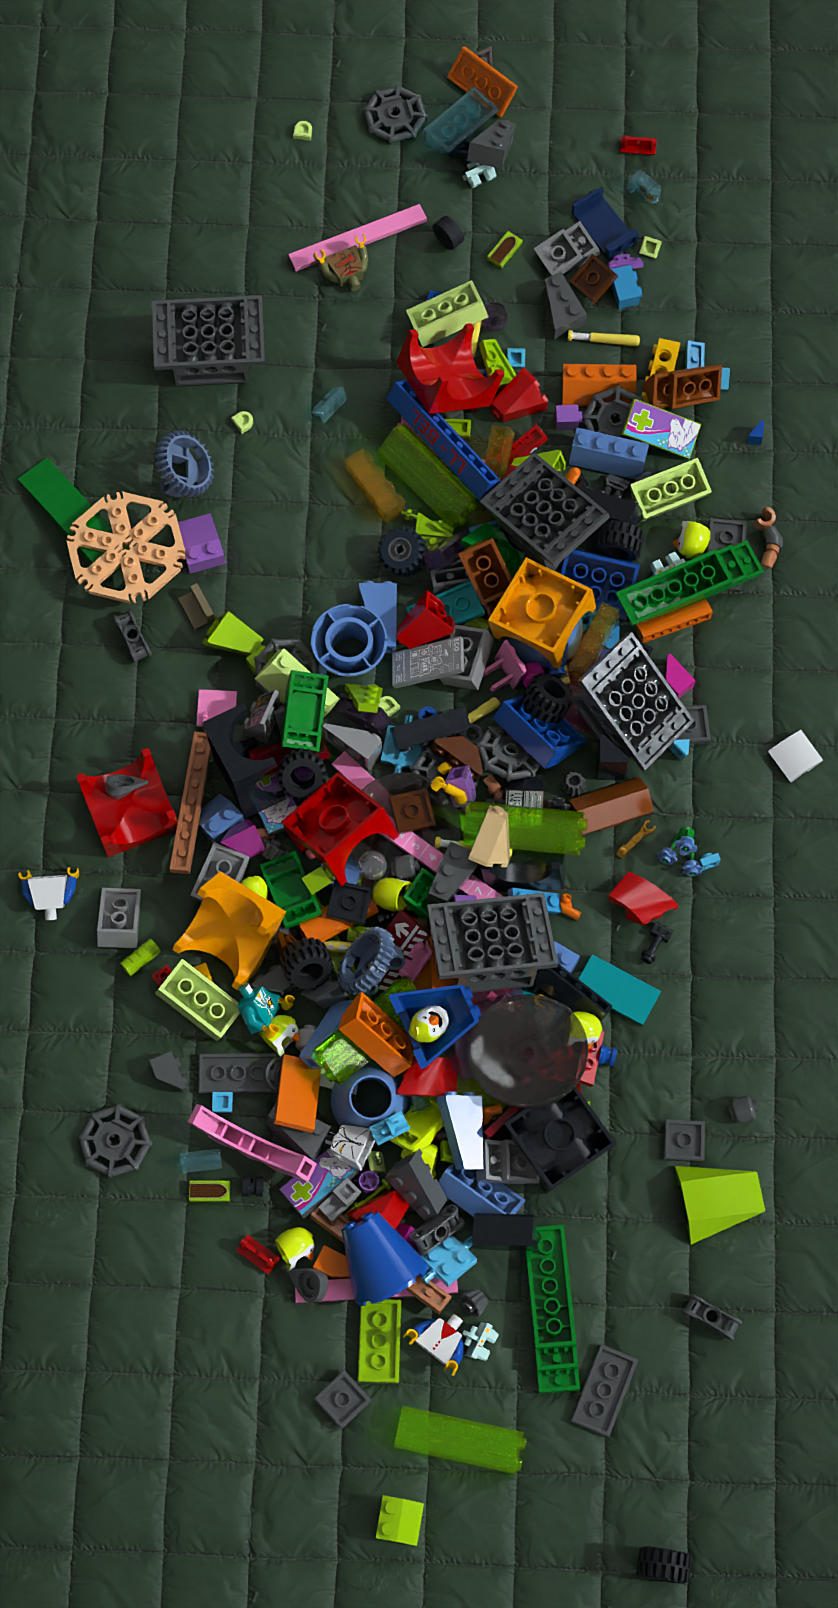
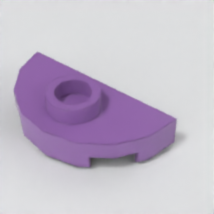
M630 254L614 256L613 260L608 263L610 269L631 265L632 269L643 267V261L639 257L637 259L630 257Z

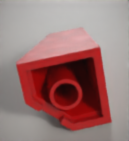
M523 368L492 401L491 414L495 419H500L503 423L545 411L548 407V399L545 394H540L538 381Z
M427 590L397 627L396 639L400 644L406 645L411 649L452 634L455 621L452 616L446 615L443 602Z
M389 1189L352 1209L346 1215L358 1223L362 1221L361 1217L366 1213L378 1211L396 1230L410 1204L405 1201L397 1190Z

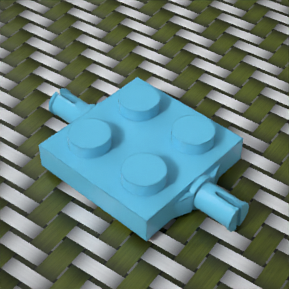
M406 715L404 724L412 722L413 717ZM388 725L381 763L395 766L393 777L401 778L402 768H410L421 754L423 747L417 744L412 746L413 750L402 752L401 749L396 750L390 728L395 726Z
M451 1235L433 1248L431 1252L421 1255L429 1265L428 1272L420 1278L421 1281L427 1284L435 1277L448 1287L475 1265L477 1258L469 1251V1248L473 1245L472 1236L462 1243Z

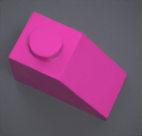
M671 653L667 656L665 680L677 697L681 698L694 687L696 680Z

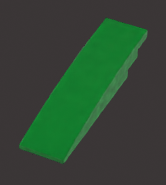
M45 458L19 477L18 481L66 537L68 535L74 536L76 533L70 530L72 523L90 509L92 505L48 458ZM98 512L86 522L88 528L113 534L112 528ZM124 544L123 550H129V547ZM78 547L77 549L91 564L105 553L84 547ZM121 566L117 570H115L109 577H111L113 574L121 569Z
M746 540L735 546L729 545L718 551L717 549L620 590L615 594L631 625L634 626L763 575L764 571Z
M564 1225L536 1227L538 1251H526L539 1394L580 1391L577 1344Z

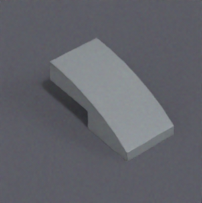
M346 1178L333 1190V1194L318 1209L333 1223L361 1194V1191Z

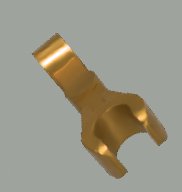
M650 820L645 821L640 832L618 850L617 855L621 859L643 837L655 831L656 826L652 829L646 828Z

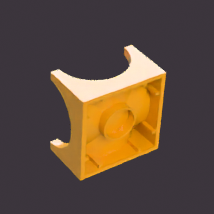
M526 557L488 619L493 637L501 640L503 636L517 639L537 650L551 663L552 667L559 670L563 664V653L574 627L586 612L593 613L596 608L593 590Z
M220 871L199 889L197 895L203 898L201 906L192 923L182 937L174 944L172 950L178 954L186 950H199L218 957L232 970L235 977L232 987L239 990L241 985L247 983L259 971L286 911Z

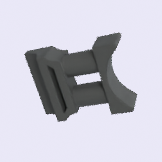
M609 473L606 478L604 492L610 495L611 491L615 490L614 494L622 496L628 490L631 482Z

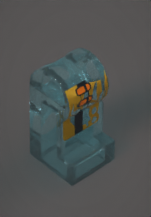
M639 169L628 180L627 190L631 193L636 190L649 203L659 201L661 186Z

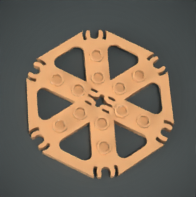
M116 492L117 499L111 500L108 494L107 503L103 496L72 523V527H70L71 532L76 533L74 536H67V545L75 579L79 585L87 582L88 584L84 589L92 595L131 604L129 597L132 598L133 603H136L135 598L140 595L143 601H146L145 593L148 594V599H150L181 571L180 568L183 567L182 563L177 562L178 559L185 560L186 552L176 513L174 515L173 510L165 513L164 511L167 510L168 506L163 501L122 492L123 499H121L120 493ZM133 502L149 506L151 512L131 529L126 509L127 504ZM106 510L113 534L88 528L86 522L98 511ZM166 525L171 526L175 539V544L172 547L148 542ZM124 544H125L126 546L129 545L130 549H129V550H127V549H124V550H123V545H124ZM78 547H84L105 553L88 568H83L80 566L77 549ZM140 561L166 567V571L153 583L148 584L144 581ZM121 566L126 584L125 589L117 591L102 587L100 584Z

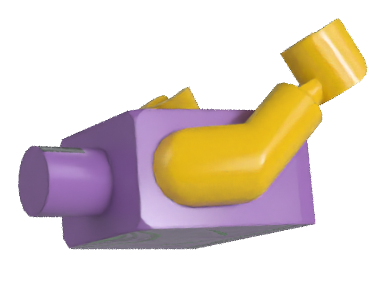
M443 762L437 769L442 775L449 772L446 784L444 779L439 776L431 781V788L438 791L442 787L444 792L450 795L455 808L461 807L463 814L472 813L474 811L472 804L476 797V791L470 766L452 768L450 763Z

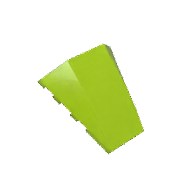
M674 1166L688 1220L686 1226L690 1245L765 1212L757 1172Z

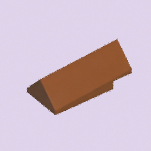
M722 365L652 374L643 384L649 404L658 408L669 406L675 409L720 400Z
M493 538L476 542L458 553L489 618L513 580Z
M640 777L569 800L582 835L597 830L602 831L654 812L649 789Z

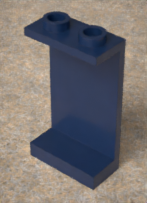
M600 187L597 190H591L587 196L575 200L572 204V215L578 222L582 223L607 260H610L638 242L639 233L635 229L629 231L604 199V189Z

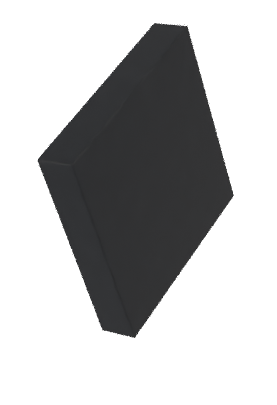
M334 880L326 918L364 926L373 888L347 882L341 886Z

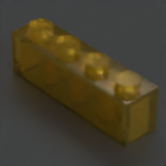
M492 425L485 464L502 481L508 469L515 433L510 427Z
M362 448L345 459V468L386 523L400 515L402 511H405L404 498L400 494L397 495L394 491L393 483L390 480H386L382 468L374 464V458L369 452L366 453Z
M604 602L601 603L568 666L569 674L581 678L595 665L620 617L619 609Z

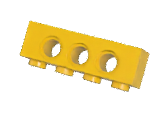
M659 338L658 345L654 344L652 355H655L654 361L650 360L648 371H651L650 376L655 373L674 371L680 342ZM642 392L643 402L649 404L646 392Z

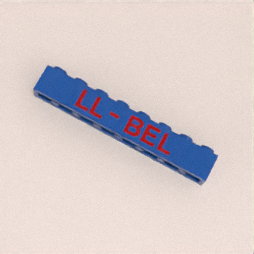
M407 380L395 382L386 397L391 406L400 413L403 419L412 426L414 431L423 438L426 444L435 451L438 457L447 464L449 469L459 477L461 482L470 489L479 500L484 498L501 480L439 413L428 414Z

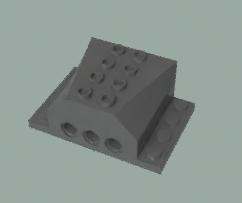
M262 295L152 301L154 370L173 369L176 386L249 382L248 365H265Z
M535 452L480 500L481 505L494 516L499 529L505 534L507 540L521 552L525 553L528 558L553 571L556 570L563 559L610 518L607 511Z
M632 632L624 635L578 680L583 689L568 697L596 737L599 739L601 734L605 735L626 756H631L641 770H646L694 722L689 712Z
M544 893L427 905L439 980L454 978L455 985L463 984L465 988L469 986L472 993L531 987L534 984L537 969L558 966Z

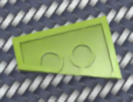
M496 339L482 340L479 347L488 377L495 370L502 369L504 377L498 389L505 388L516 376V373Z
M345 684V692L349 693V698L353 699V704L358 711L378 712L383 688L374 684L367 686Z

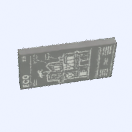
M461 636L392 653V686L395 689L464 672V647Z

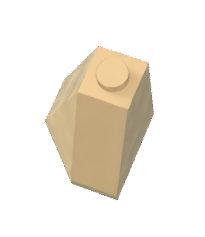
M489 806L468 857L469 860L486 867H492L493 864H499L500 867L508 866L510 860L508 812H505L503 808Z

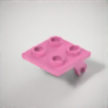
M505 640L494 658L496 662L484 670L483 677L499 668H502L506 674L505 678L491 686V692H495L507 684H510L513 689L517 688L527 671L524 663L516 655L514 647L510 645L508 640Z
M199 690L197 727H203L202 722L236 707L237 691Z

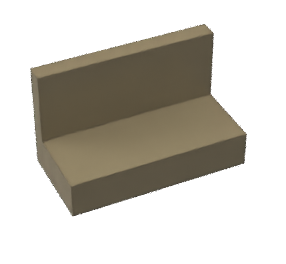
M196 583L190 586L192 592L178 598L195 630L215 621L214 613Z

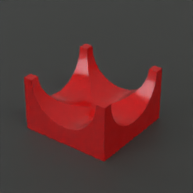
M471 323L465 324L460 333L451 341L435 348L420 347L418 345L419 334L416 329L409 330L396 363L428 414L488 407L495 397L504 377V372L502 369H497L489 377H485L479 372L472 355L471 345L474 327Z
M149 748L141 750V755L133 763L113 773L101 776H86L84 773L76 775L108 858L177 830L178 821L164 790ZM110 775H128L149 781L148 784L133 790L127 796L115 800L105 792L106 779Z
M339 772L281 821L296 848L301 853L307 849L311 851L341 886L347 882L345 876L347 859L360 841L376 833L387 834L392 840L399 836L385 809Z

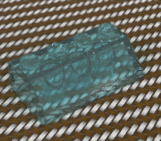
M473 87L423 129V141L435 152L448 154L497 113L499 108Z

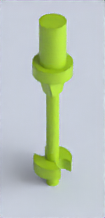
M408 509L407 512H401L402 515H405L406 520H409L410 517L417 519V515L411 514V509ZM441 519L434 521L450 533L454 532L455 526L444 523Z
M382 1179V1186L365 1200L359 1203L355 1202L349 1211L371 1200L385 1187L387 1190L391 1189L390 1183ZM346 1212L344 1216L350 1220L351 1218L346 1215L348 1213Z

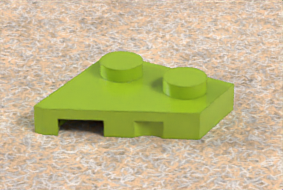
M418 513L415 532L425 540L428 551L451 553L453 534L423 514Z

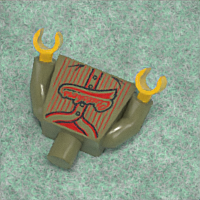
M362 234V242H358L357 235L354 238L355 242L359 245L358 248L354 245L329 256H326L325 251L320 249L321 258H318L316 253L313 254V258L320 262L319 267L325 278L333 283H337L340 287L349 285L352 291L360 289L361 284L359 280L364 278L363 273L367 270L368 265L367 249L364 246L366 237L364 234Z

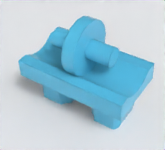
M402 1111L369 1127L379 1146L410 1130V1127Z

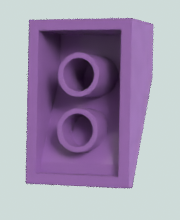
M211 513L178 522L190 574L226 564Z

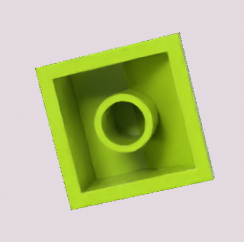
M383 1495L376 1539L417 1546L424 1503Z

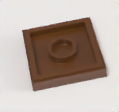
M592 254L569 282L595 304L617 279L618 275Z
M427 788L389 796L399 835L436 826Z

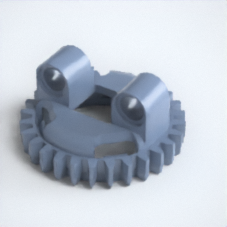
M182 430L173 431L161 438V441L157 443L158 448L155 449L158 454L154 456L158 459L155 463L159 467L157 472H162L163 474L160 477L163 479L160 484L161 493L176 498L185 495L187 498H190L191 496H199L209 489V486L212 484L211 480L214 478L212 473L215 470L211 468L214 463L210 462L212 456H208L207 452L209 450L204 449L205 444L199 443L200 438L195 439L194 434L189 435V432ZM190 448H194V452L198 458H201V461H195L189 452ZM186 461V477L175 474L172 469V463L180 464Z
M371 927L370 930L366 929L365 933H360V937H355V941L351 943L349 949H346L347 952L345 955H342L343 960L340 961L341 966L338 968L339 973L337 974L338 982L346 992L353 995H358L360 992H363L366 996L374 995L379 988L378 982L386 974V968L390 970L403 968L405 959L402 949L393 943L394 938H392L393 935L383 928ZM356 957H359L360 963L356 972L353 973L351 968ZM373 961L371 966L367 969L366 967Z

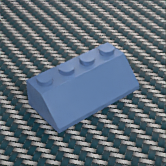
M576 428L569 464L634 479L643 472L649 444Z
M454 1163L446 1169L439 1180V1184L446 1197L473 1217L475 1213L517 1214L526 1201L502 1183L477 1182L476 1170H456Z

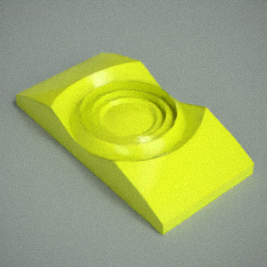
M437 1097L421 1098L404 1114L410 1130L389 1141L410 1153L430 1145L436 1133L444 1127Z

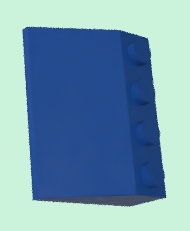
M574 549L564 559L561 574L593 590L596 603L595 611L598 614L627 620V615L615 593L636 584L640 564Z
M522 696L504 701L493 718L502 729H505L511 735L513 740L518 742L545 769L557 765L588 742L565 718L559 723L551 724L531 715L527 711L526 706L523 705Z

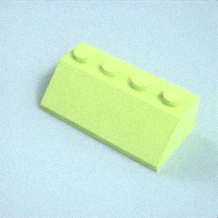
M472 280L406 310L414 329L419 334L418 339L422 347L462 330L465 324L471 323L473 325L488 318L484 304Z
M698 458L630 484L632 499L639 503L643 511L639 519L640 522L706 497L712 492Z
M281 649L274 654L254 679L268 692L273 690L279 691L280 702L286 705L285 693L290 671L311 672L289 652ZM328 688L324 717L340 700Z
M181 959L155 992L156 995L215 1041L221 1039L240 1014L238 1009L239 1003L183 959Z

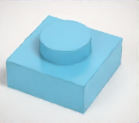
M707 853L703 855L699 861L702 866L700 870L704 871L719 865L721 861L719 854L712 855V853Z
M213 1092L212 1112L233 1113V1092Z

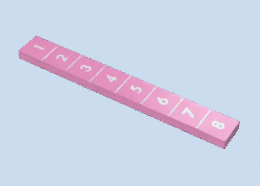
M389 816L391 822L393 823V825H394V827H395V829H396V825H395L394 819ZM413 832L400 834L395 840H392L387 834L379 833L407 854H412L416 860H419L421 864L437 874L444 854ZM474 875L460 888V891L465 895H476L477 900L504 897Z

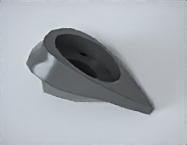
M110 775L106 779L105 792L115 800L127 796L133 790L148 784L149 781L128 775Z
M313 1268L288 1271L297 1291L305 1301L310 1303L322 1301L328 1288V1279L322 1271Z

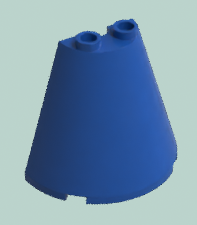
M461 984L389 995L395 1012L399 1014L415 1049L413 1052L421 1069L427 1067L479 1022L478 1017L482 1016L478 1005L474 1006L471 998L474 996L469 986L465 988ZM433 1005L440 1006L446 1010L449 1024L447 1030L440 1038L433 1042H417L410 1036L409 1027L411 1019L419 1010ZM429 1012L430 1015L438 1016V1025L440 1028L442 1026L441 1016L436 1012Z
M378 1211L366 1213L361 1217L362 1221L356 1224L354 1221L345 1224L343 1226L344 1229L341 1230L354 1300L359 1306H365L367 1301L375 1304L400 1293L416 1282V1276H423L429 1268L427 1262Z

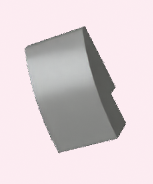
M580 221L566 231L563 228L534 248L551 276L559 272L562 274L583 265L592 254L595 256L601 254L599 248Z
M483 1139V1169L476 1170L477 1182L502 1184L539 1183V1178L534 1169L512 1140L497 1141Z

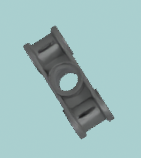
M128 609L127 612L121 615H114V621L119 631H121L134 663H138V660L144 657H151L152 653L140 632L131 609ZM131 633L137 634L134 639H130L128 636Z
M454 1204L448 1205L418 1229L412 1231L409 1238L415 1243L417 1247L416 1252L419 1255H425L453 1233L460 1230L465 1225V1222L458 1214V1207Z
M690 1293V1299L685 1309L683 1308L681 1312L733 1341L738 1326H741L743 1322L707 1303L699 1296ZM709 1312L715 1313L717 1320L715 1322L708 1321L706 1314Z

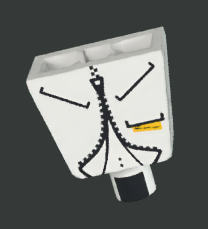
M342 1125L337 1134L329 1132L326 1135L325 1143L331 1145L330 1150L337 1159L361 1171L375 1143V1139L369 1128Z

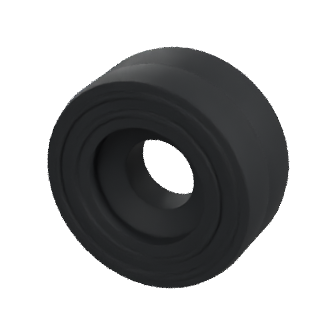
M443 216L433 224L434 234L447 249L453 250L464 241V235L460 227L450 217Z

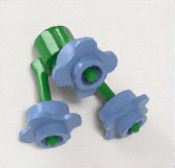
M682 827L679 830V834H675L669 848L664 847L660 853L656 854V857L663 864L672 865L673 862H677L676 853L673 849L678 847L681 855L690 853V860L684 863L683 874L697 876L702 873L700 862L694 860V852L697 851V846L694 845L695 840L693 839L695 831L690 827Z

